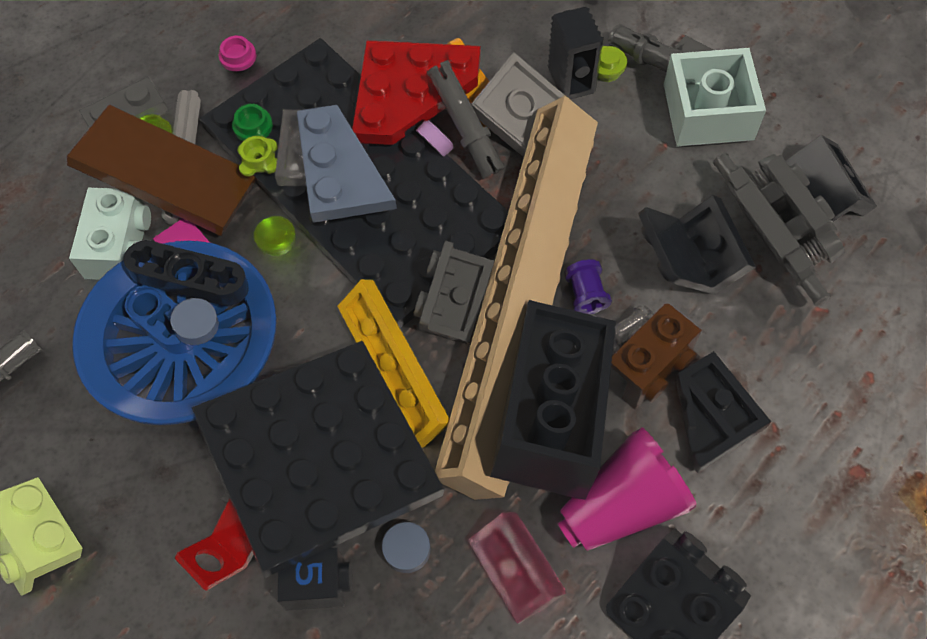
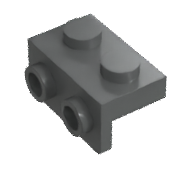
M445 241L442 252L433 251L427 275L434 278L429 293L420 292L414 316L421 318L419 323L420 330L469 345L494 261L454 249V243Z

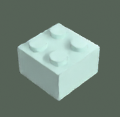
M750 48L671 54L663 85L676 146L755 140L766 113V108Z

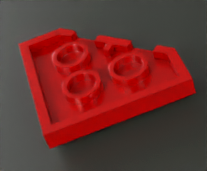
M367 40L352 128L360 143L394 145L404 138L405 131L416 123L428 121L446 109L433 82L427 75V71L437 65L439 69L441 62L449 60L451 68L465 94L478 87L481 46Z

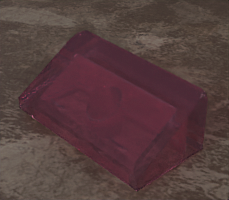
M517 513L500 514L467 540L517 624L566 594L562 583Z

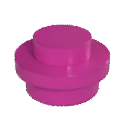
M235 35L226 38L221 43L218 56L221 65L225 69L237 72L251 67L256 60L257 54L251 42L243 36Z

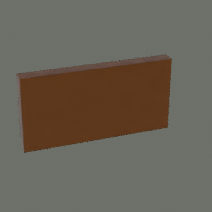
M112 105L107 106L67 155V166L220 236L223 235L255 183L254 175L247 177L241 174L239 170L240 165Z

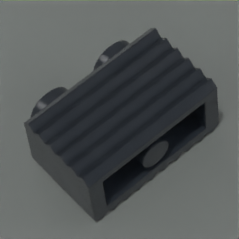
M587 7L566 10L551 17L553 22H551L552 28L550 29L552 33L550 34L551 44H549L550 54L548 55L549 64L547 66L557 89L570 100L594 94L597 86L604 37H601V31H598V26L595 25V20L592 19L593 14L590 13V8Z

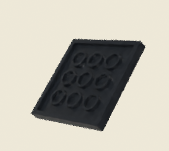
M363 341L191 407L194 418L264 578L443 496L444 487Z

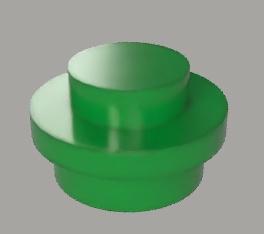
M246 104L235 112L232 128L236 137L242 141L252 136H263L266 138L272 131L273 122L270 114L261 106Z

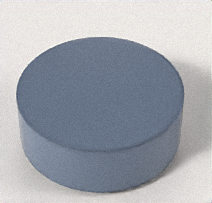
M191 298L179 303L174 308L170 319L176 337L188 345H200L208 342L214 337L219 326L214 307L206 300Z
M402 522L394 525L387 531L383 538L382 551L386 562L392 569L400 573H412L418 571L426 564L430 556L431 546L428 535L422 527L415 523Z

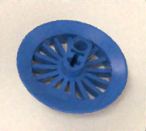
M202 241L163 243L235 262L245 272L249 291L243 299V304L225 311L229 306L210 302L216 311L219 326L214 337L204 344L188 345L181 342L176 337L171 326L170 319L174 308L182 301L190 299V297L177 294L176 304L167 296L165 290L135 282L130 276L124 260L109 270L96 283L83 302L77 316L73 333V357L82 383L102 406L122 418L150 425L186 423L195 420L191 407L248 386L258 377L270 356L274 344L277 324L276 308L268 284L260 272L247 259L226 247ZM150 258V260L148 261L151 263H155L153 258ZM140 262L139 266L142 268L145 263ZM191 265L184 266L176 272L175 278L181 281L189 280L197 274L198 268ZM230 278L227 283H219V286L225 288L228 283L235 284L234 278ZM156 309L152 314L146 315L150 310ZM251 318L252 326L229 328ZM120 329L142 335L139 337L116 339ZM241 342L236 348L224 345ZM136 352L128 357H125L117 362H114V354ZM210 355L223 358V360L218 363ZM196 358L211 370L205 378L201 373ZM189 367L197 386L187 395ZM140 369L125 385H121L119 378ZM174 377L173 402H162ZM155 379L146 399L137 396Z

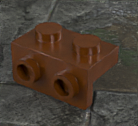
M664 304L612 355L611 368L627 381L622 399L635 410L646 399L653 403L668 386L669 382L665 379L674 370L681 372L686 369L697 356L693 349L702 330L670 304Z

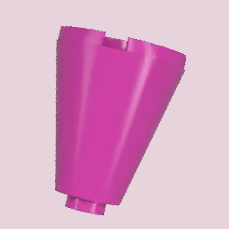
M643 427L633 432L600 467L586 500L572 497L561 508L560 511L565 519L557 524L573 548L582 543L586 551L690 513L692 509L697 507L696 500L674 465L670 466L661 454L664 451Z

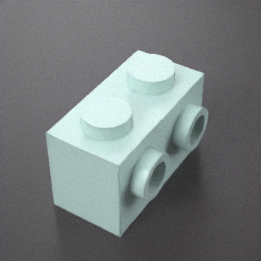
M88 187L69 257L84 279L100 280L109 270L124 260V254L131 245L142 241L144 231L148 230L151 224L150 208L145 205L143 200L120 189Z

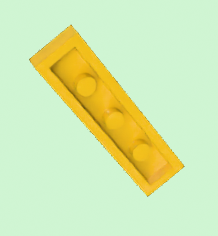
M361 279L337 307L356 343L364 342L421 448H424L448 426L450 418L374 280Z

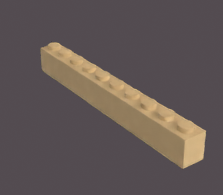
M566 96L537 110L435 469L441 484L474 500L505 497L509 481L490 476L527 304L529 300L549 305L553 304L556 288L560 282V272L565 252L569 246V236L574 216L578 210L577 204L582 184L586 178V168L590 152L594 146V136L598 122Z

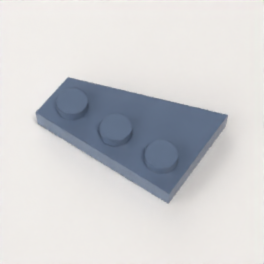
M338 105L297 111L308 200L313 223L397 209L395 198Z

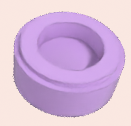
M425 120L416 129V132L443 157L446 154L448 155L454 148L453 143L429 120Z

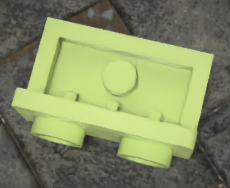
M39 477L0 491V574L7 584L13 582L22 596L32 591L35 578L79 559L83 549Z

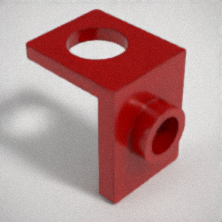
M230 498L212 535L177 552L175 560L206 591L246 569L254 555ZM199 554L212 555L220 562L221 569L218 571H207L197 564L195 557Z

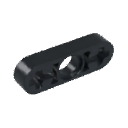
M150 240L134 243L124 254V264L130 276L135 282L142 285L203 299L207 302L223 306H232L241 302L249 291V284L243 268L229 260ZM150 258H153L155 263H151L148 261L150 260ZM140 262L145 263L142 268L139 266ZM191 265L198 268L197 274L189 280L181 281L175 278L176 272L184 266ZM230 278H234L235 284L228 283L224 289L220 288L219 283H227Z

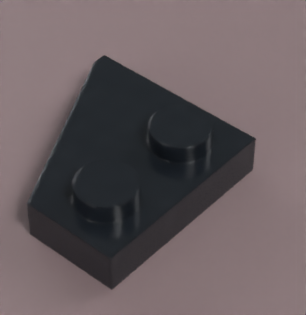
M714 351L679 372L675 379L692 464L697 473L765 430L771 423V420Z

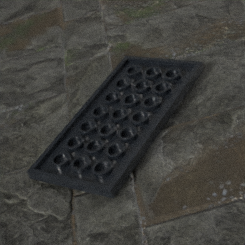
M319 38L199 119L203 128L240 165L242 159L237 149L243 141L236 137L232 128L235 112L243 105L257 104L270 114L273 128L266 138L276 141L278 149L275 151V158L278 159L280 166L274 173H254L255 182L355 286L361 279L374 280L399 328H401L415 317L414 311L420 292L429 293L434 277L427 275V270L433 251L442 252L445 241L454 243V249L489 259L498 250L509 211L447 154L443 157L416 132L418 127L414 125L406 130L405 137L394 145L361 143L395 198L397 209L313 223L310 214L297 111L338 105L347 122L353 128L361 75L324 40Z

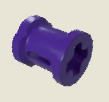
M581 260L568 266L564 271L565 280L571 283L574 292V311L591 315L605 310L611 305V296L604 291L600 278L603 269L597 260Z

